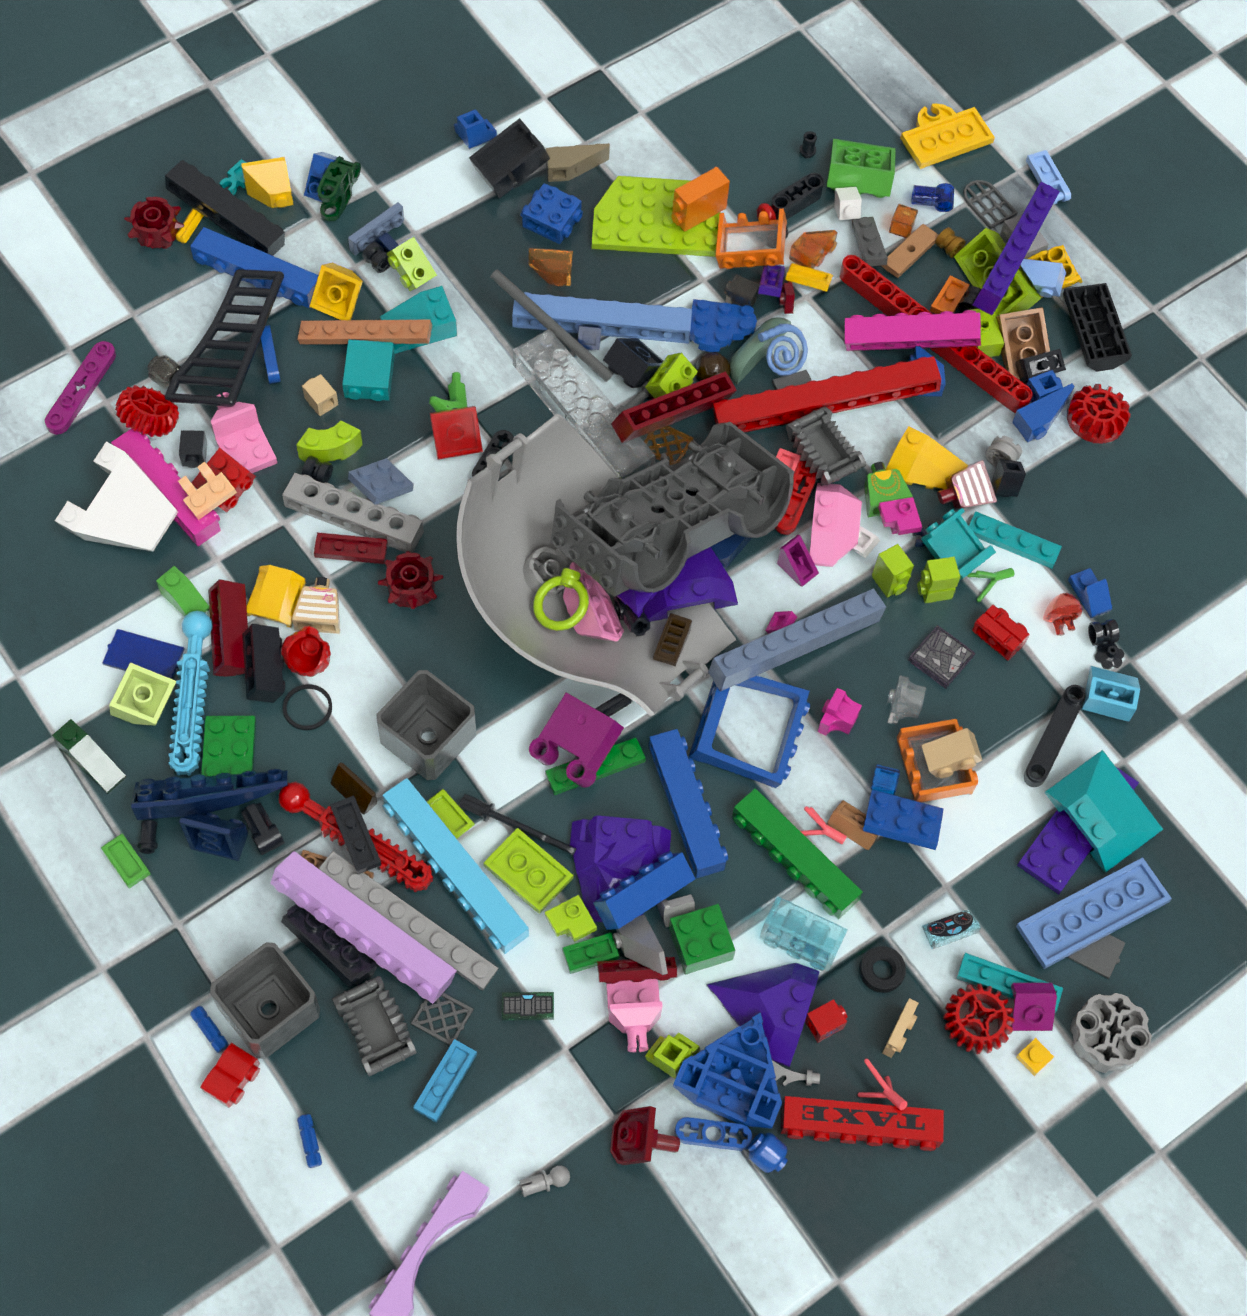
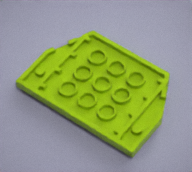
M617 176L594 208L592 249L716 257L719 214L721 212L684 232L672 220L674 190L692 180Z

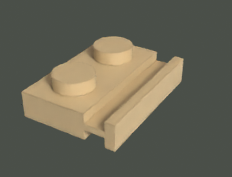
M910 998L908 999L882 1054L892 1058L895 1051L901 1052L907 1040L903 1035L906 1029H912L917 1019L914 1012L918 1002Z

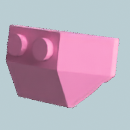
M817 483L810 556L817 566L833 567L839 559L844 557L858 544L862 501L838 484L821 486L820 483Z
M572 562L569 569L581 574L579 581L585 586L589 596L587 612L583 619L574 626L575 631L582 636L617 642L624 633V630L610 596L596 580L586 574L575 562ZM565 587L563 599L567 612L571 617L578 608L579 595L575 589Z

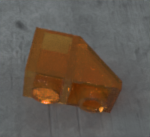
M835 230L804 232L792 244L789 259L798 265L814 269L815 266L819 267L827 253H832L835 250L838 232Z

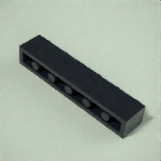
M181 160L165 175V185L168 191L243 244L272 256L285 245V232L279 225L267 220L262 213L250 208L245 201L233 196L228 189H223L211 177H206L199 172L194 165H189L184 160Z

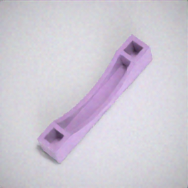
M464 1171L461 1172L459 1177L453 1176L446 1188L449 1191L444 1200L439 1198L432 1208L431 1213L434 1215L429 1223L423 1222L417 1231L416 1236L418 1239L413 1247L409 1245L400 1258L403 1261L397 1271L393 1269L385 1280L384 1284L387 1287L382 1295L377 1293L369 1305V1309H371L370 1316H412L414 1313L413 1294L415 1279L427 1251L448 1229L462 1221L476 1217L490 1195L489 1187Z

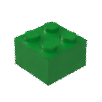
M719 904L670 918L669 931L685 975L733 960L736 950Z

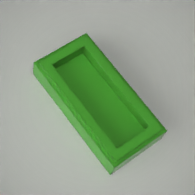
M123 833L101 847L129 889L151 875Z

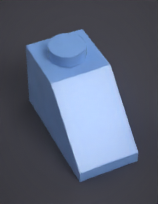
M1023 259L1020 267L1038 294L1046 298H1051L1052 296L1060 297L1066 275L1063 264Z

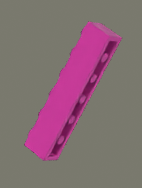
M973 310L957 314L944 311L933 315L928 312H921L917 315L909 316L906 313H898L895 316L875 314L873 317L853 315L850 318H845V347L847 351L915 348V346L922 348L981 346V315Z
M131 428L111 442L115 447L125 451L141 467L176 508L178 513L174 518L175 522L197 546H200L221 531L218 523L220 518L214 510L198 520L183 501L188 495L178 482L181 479L178 476V471L172 463L167 464L163 460L165 458L157 447L153 448L150 445L151 442L146 434L142 435L138 431L134 432V429Z

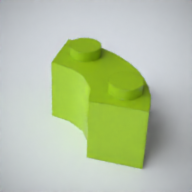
M343 421L326 430L308 428L296 444L300 460L306 462L309 456H313L322 463L338 459L342 461L357 452L363 445L361 430Z

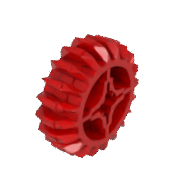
M134 385L133 388L127 387L126 390H122L115 409L117 411L116 416L120 418L121 423H126L127 428H132L134 432L138 431L142 435L148 434L150 437L154 435L161 437L172 432L179 419L178 406L174 402L165 400V395L161 391H155L152 387L150 389L146 388L144 385L141 388Z
M981 983L977 984L975 990L971 984L967 985L966 991L959 988L957 995L950 997L951 1003L946 1004L945 1009L948 1012L944 1014L943 1018L946 1021H950L945 1025L946 1030H953L949 1035L950 1039L956 1037L959 1039L957 1047L965 1043L967 1045L966 1052H970L972 1047H975L976 1054H980L983 1048L988 1054L991 1053L992 1047L998 1050L1002 1046L1001 1042L1006 1043L1008 1041L1007 1035L1013 1032V1028L1009 1025H1012L1015 1020L1009 1016L1012 1014L1013 1008H1005L1008 999H999L1001 991H997L994 995L991 993V986H988L984 991ZM969 1002V1014L960 1019V1007ZM982 1003L987 1004L992 1009L985 1008ZM994 1019H998L997 1032L989 1036V1023H992ZM966 1029H972L976 1035L971 1034Z

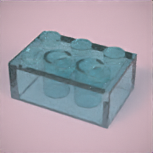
M777 896L764 922L760 939L771 948L778 947L787 951L786 953L794 959H804L810 962V965L817 970L829 971L848 929Z

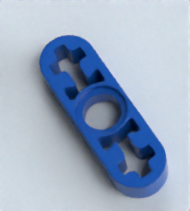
M267 325L262 333L261 343L269 384L281 381L270 325Z
M684 1117L677 1122L675 1127V1136L683 1144L743 1151L748 1148L752 1140L751 1130L743 1124ZM685 1124L690 1125V1129L694 1131L699 1130V1125L703 1126L701 1139H697L698 1133L693 1132L690 1133L689 1137H685L684 1132L680 1131V1129H683ZM710 1127L719 1129L721 1133L720 1139L717 1141L709 1140L706 1137V1130ZM725 1129H729L728 1135L732 1136L741 1131L742 1136L747 1137V1140L745 1139L742 1141V1144H738L736 1138L728 1137V1143H724Z

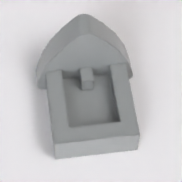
M691 894L669 901L664 899L657 904L666 928L669 927L670 918L695 911V902Z

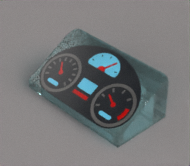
M969 910L922 926L932 949L977 934L981 929L979 923Z

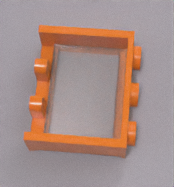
M784 208L779 209V220L770 221L767 212L764 211L759 213V221L748 222L746 214L739 213L738 223H727L724 213L719 214L716 258L720 269L784 264L787 225Z
M957 719L900 729L897 741L914 801L922 803L965 794L972 795L978 785L977 773L972 771V768L954 771L953 775L947 778H937L928 769L921 745L962 730L963 728L962 726L959 727Z

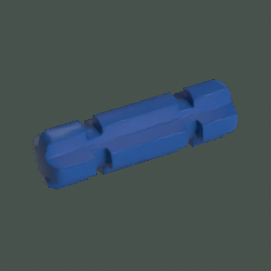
M198 1006L190 1012L191 1017L198 1023L197 1025L209 1042H212L211 1045L217 1053L223 1052L229 1044L224 1036H221V1032L208 1016L202 1006Z
M302 1115L297 1118L299 1129L302 1130L300 1135L304 1152L307 1154L305 1157L308 1167L315 1168L322 1165L321 1155L318 1152L319 1146L314 1128H312L314 1125L311 1115Z

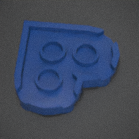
M693 299L689 340L698 344V349L707 352H719L721 347L727 345L729 347L732 340H743L744 336L755 332L757 319L753 307Z

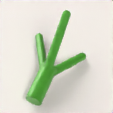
M1013 568L994 573L978 570L976 573L968 574L967 577L991 579V582L977 598V602H981L997 581L1014 577L1015 573Z

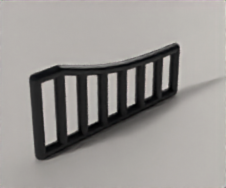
M237 269L213 322L187 360L173 375L164 396L165 400L174 403L233 407L236 404L282 284L284 274L281 271ZM242 278L273 280L270 289L239 287ZM235 296L266 298L263 306L232 304ZM227 313L259 315L256 324L223 322ZM217 331L252 333L249 342L212 340ZM206 348L245 351L242 360L200 357ZM193 366L239 369L235 379L186 375ZM179 384L231 388L228 397L176 393Z

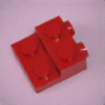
M219 448L207 462V465L215 476L222 472L237 492L218 506L225 512H228L236 506L238 498L242 493L252 486L256 476ZM199 472L191 483L195 488L199 489L207 481Z

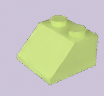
M130 663L109 705L110 715L132 724L156 726L176 681Z

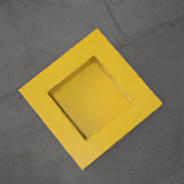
M1035 1038L1016 1058L1035 1076L1054 1056Z

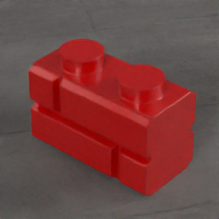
M994 604L975 622L972 629L977 636L1008 661L1025 645L1030 635L1023 624L1014 622L1009 618V614L1005 609L997 608Z

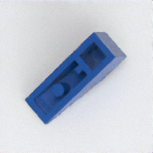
M1073 383L1016 411L1012 423L1027 443L1034 439L1039 440L1047 434V431L1070 399L1075 387Z

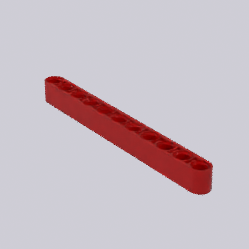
M856 255L844 257L840 270V279L887 316H895L898 313H906L909 316L917 315L921 312H928L933 315ZM976 346L930 348L1010 411L1016 413L1018 409L1029 405L1032 398V390Z

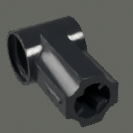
M261 802L253 803L241 812L253 834L252 838L261 855L285 844L278 828L270 821Z

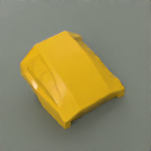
M1064 245L1041 251L1028 258L1030 260L1062 263L1066 271L1062 289L1078 282H1083L1072 264Z
M272 565L260 566L255 587L247 604V616L254 615L286 624V627L291 628L297 602L302 588L306 584L305 578L294 571Z

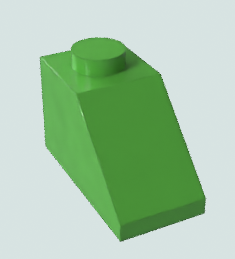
M175 566L156 580L160 594L183 616L192 611L198 610L206 613L209 610V605L192 582Z

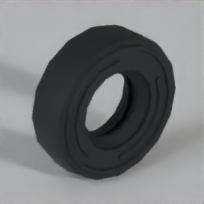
M878 946L870 949L863 956L860 963V976L864 984L876 992L887 993L895 990L902 984L906 975V964L903 957L890 947ZM880 960L888 962L892 967V975L888 978L877 977L873 971V965Z

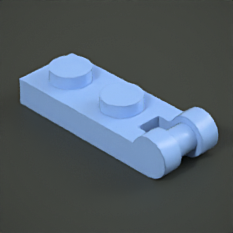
M1047 150L1027 155L1026 162L1038 183L1043 182L1060 191L1054 204H1057L1060 200L1063 202L1070 200L1071 192Z

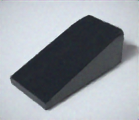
M1060 349L1015 362L1019 379L1023 383L1027 382L1029 378L1053 370L1054 373L1066 370Z

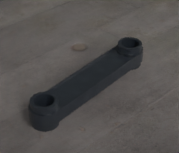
M1071 685L1066 688L1024 772V781L1030 787H1038L1045 782L1086 697L1085 690L1080 685ZM1070 695L1076 696L1078 700L1071 698ZM1031 772L1038 773L1040 778L1034 777Z

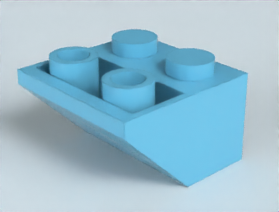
M1091 666L1082 710L1129 722L1137 710L1140 693L1138 678Z

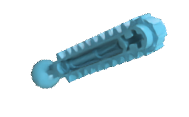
M198 610L189 612L184 616L182 632L188 637L187 654H183V660L177 661L180 670L177 672V676L180 680L176 681L179 689L175 690L178 698L174 699L177 707H174L173 711L177 716L172 717L176 725L171 726L175 734L170 736L174 743L169 746L171 751H173L169 753V765L179 776L191 775L195 769L199 768L198 763L200 761V756L197 752L201 751L198 743L202 742V738L198 734L203 733V729L199 725L204 724L203 718L200 716L205 714L203 708H201L205 706V701L202 698L206 697L205 690L203 689L207 688L206 681L204 680L208 679L207 672H210L208 663L203 661L201 655L203 640L210 635L212 630V620L206 613Z

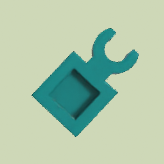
M242 159L227 172L228 178L220 181V186L223 189L229 186L228 190L232 195L237 192L238 186L246 187L241 163L247 162Z

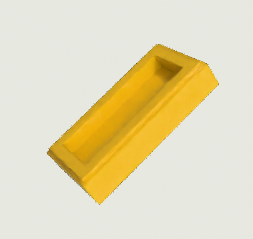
M791 263L785 280L827 292L833 275Z

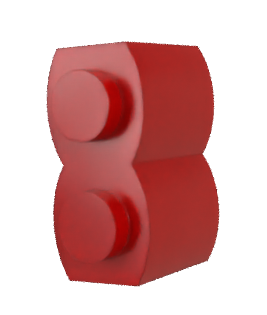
M231 1043L223 1052L217 1064L209 1072L200 1088L203 1092L230 1108L233 1103L236 1105L240 1102L245 1093L243 1088L248 1081L253 1082L258 1076L260 1062L254 1056Z

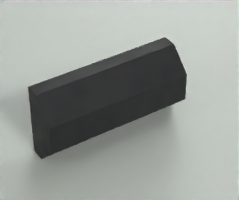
M1107 283L1065 288L1063 297L1087 366L1098 372L1115 369L1129 361L1132 354Z

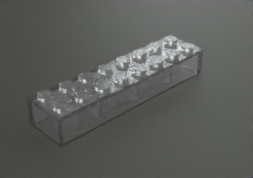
M550 329L513 349V366L553 415L560 414L592 446L619 479H625L655 464L656 455L641 437L625 443L620 441L611 425L620 412Z

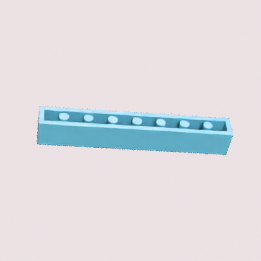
M407 778L383 794L384 805L382 807L390 818L393 816L399 822L397 826L404 836L409 834L413 839L412 845L420 855L422 853L425 854L429 859L427 863L431 866V870L435 874L437 872L441 874L444 878L442 880L444 886L449 892L454 891L458 895L457 901L465 911L470 910L474 915V923L481 931L483 929L486 930L490 935L488 939L496 950L500 948L506 954L529 937L528 926Z

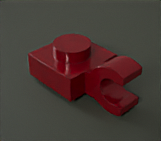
M788 281V283L782 285L779 305H783L784 314H793L795 293L792 282Z

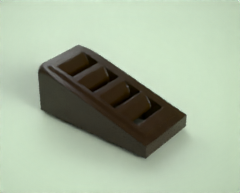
M673 613L669 614L653 655L654 660L676 667L691 631V619ZM662 649L667 650V651H670V652H673V653H675V654L672 655V654L663 652Z

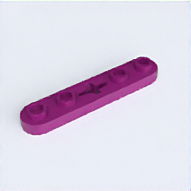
M102 341L93 346L45 418V425L50 433L58 435L69 429L116 358L115 348L111 343ZM84 384L85 389L81 388L78 391L76 387H81Z

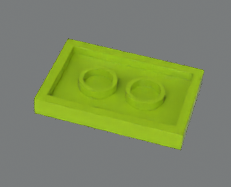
M519 828L483 863L488 871L538 914L556 898L573 880L574 876Z

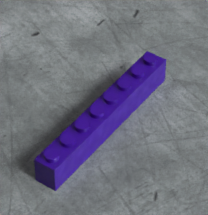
M1040 182L975 299L973 306L990 315L994 314L1060 191Z

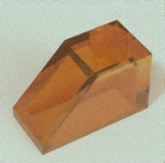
M529 248V265L548 284L571 286L573 251Z

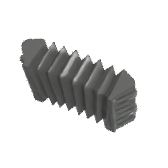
M826 406L816 411L813 410L812 413L786 425L788 440L794 442L793 448H797L796 454H801L800 461H806L805 468L811 467L809 473H816L815 479L822 478L821 486L839 481L841 478L853 472L856 473L857 470L867 465L860 451L853 452L854 446L848 447L849 442H845L846 437H840L841 431H837L838 425L835 426L836 421H831L832 412Z
M380 976L369 981L366 980L365 983L332 998L339 1017H343L344 1023H347L349 1029H351L352 1036H355L360 1057H363L361 1061L368 1077L380 1071L383 1072L384 1069L402 1060L405 1061L406 1058L417 1053L410 1039V1033L406 1031L408 1028L407 1023L403 1022L405 1020L404 1014L400 1013L399 1005H395V997L390 998L389 990H385Z

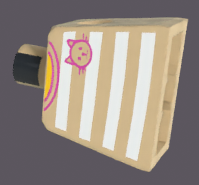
M317 577L315 587L305 586L302 588L292 617L295 631L301 630L304 626H311L322 633L340 634L337 589L329 588L330 580L328 578Z

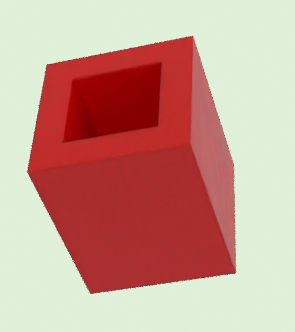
M833 999L807 1013L805 1023L817 1043L845 1028L847 1014L841 1005H837Z

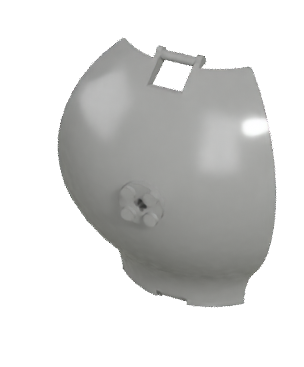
M560 414L554 415L528 437L521 433L517 434L507 446L496 454H490L486 457L487 467L468 480L462 497L457 520L456 541L459 565L467 591L486 623L517 653L535 665L556 675L615 690L635 701L650 716H653L669 697H673L675 701H680L684 697V693L700 678H705L709 674L705 664L733 643L736 638L710 603L667 611L668 617L670 613L692 620L690 634L676 667L653 659L667 619L651 621L650 629L645 635L637 637L634 633L630 632L624 620H621L620 623L624 633L617 642L579 635L574 627L555 631L541 625L535 617L533 610V601L537 590L547 580L561 576L563 568L569 569L570 564L573 562L550 542L556 501L561 499L566 510L571 514L576 513L589 504L584 499V494L587 491H592L597 496L610 478L618 477L592 446ZM513 453L512 471L499 480L502 461ZM562 585L551 589L543 601L545 615L554 621H563L570 618L563 599L565 587ZM606 590L614 606V597L610 592ZM662 649L663 652H666V653H669V654H672V655L675 654V653H673V652H670V651H667V650ZM684 670L689 674L679 685L670 684Z

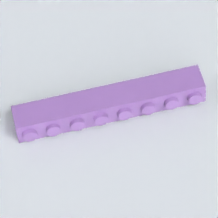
M295 851L275 868L270 884L277 891L284 893L296 905L315 916L319 922L326 924L339 937L345 938L358 951L368 955L380 967L395 975L400 982L414 989L422 998L427 999L433 1004L451 985L457 971Z

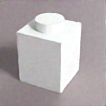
M857 187L835 188L834 209L839 220L860 219L862 199Z

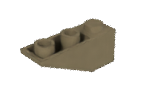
M610 144L546 148L550 160L546 162L548 182L569 181L608 161Z

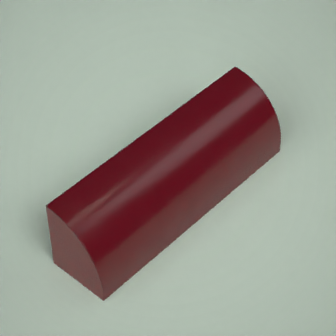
M219 579L208 589L210 619L212 620L213 675L237 676L245 673L242 634L248 628L245 584Z

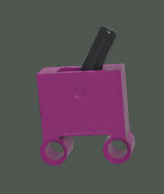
M566 692L538 738L530 743V755L544 765H552L559 757V746L579 758L568 764L566 768L567 777L580 787L586 788L591 786L595 782L598 769L624 729L623 726L610 718V716L631 704L632 699L619 693L594 709ZM547 748L546 752L541 755L542 751ZM584 770L583 775L578 778L579 773Z

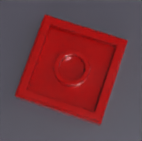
M475 406L430 413L437 459L483 452Z

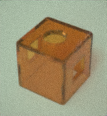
M898 204L891 221L889 233L908 238L915 225L918 210Z

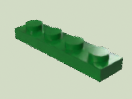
M637 738L614 745L598 769L595 780L644 763L646 758ZM570 762L545 770V775L554 795L579 787V785L567 777L566 768ZM584 770L579 773L578 778L583 775Z

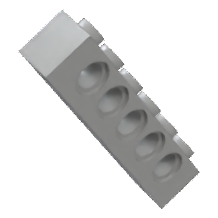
M294 473L282 495L284 505L287 508L364 537L387 539L388 546L403 552L410 551V553H413L424 533L423 521L417 516L403 514L390 506L374 505L368 498L358 497L351 491H342L330 483L318 482L308 475ZM332 502H336V503H337V504H335V505H329V504L332 503ZM353 510L358 511L357 513H350ZM374 518L380 519L378 521H371ZM396 526L401 527L400 529H393Z

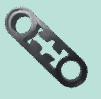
M810 173L775 194L772 198L771 207L775 212L776 220H779V209L784 208L786 219H789L818 201L822 195L824 178L818 173Z

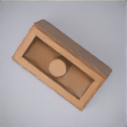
M844 800L833 811L827 822L830 827L846 835L847 838L866 850L872 847L879 836L863 831L866 814Z

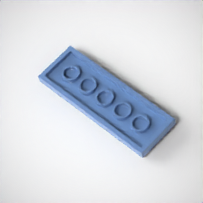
M1141 858L1019 922L1016 928L1043 969L1169 903L1172 898L1144 858Z

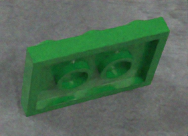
M206 716L201 775L207 777L216 776L220 773H230L233 775L242 774L245 771H253L256 731L255 716Z

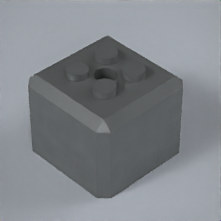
M428 670L417 671L376 714L380 743L426 780L437 779L476 737L474 706ZM430 731L435 734V737L431 741H425L421 738L422 734Z
M264 943L211 983L210 994L217 1008L256 1058H268L316 1021L320 1015V1006L315 992L276 943ZM265 1004H275L277 1006L276 1011L272 1015L263 1014L262 1008Z

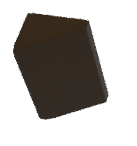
M340 762L331 779V785L345 798L354 796L360 812L365 815L377 804L376 793L344 763Z

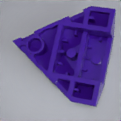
M792 963L707 984V987L721 1001L722 1006L738 1026L747 1023L752 1017L761 1012L762 1025L765 1037H767L771 1059L778 1064L790 1067L820 971L798 963Z

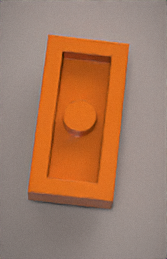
M950 275L933 302L930 312L940 314L944 311H950L954 314L970 284Z

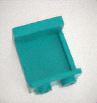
M963 508L956 512L954 509L948 511L942 516L944 521L940 524L934 522L925 529L927 534L920 538L935 559L955 556L960 580L996 553L991 545L986 548L983 546L962 518L961 514L965 512Z

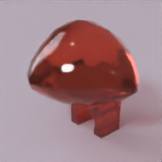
M1061 593L1048 604L1043 620L1053 623L1057 635L1063 636L1065 635L1063 632L1064 624L1067 625L1068 631L1076 630L1073 620L1081 616L1082 605L1070 593Z

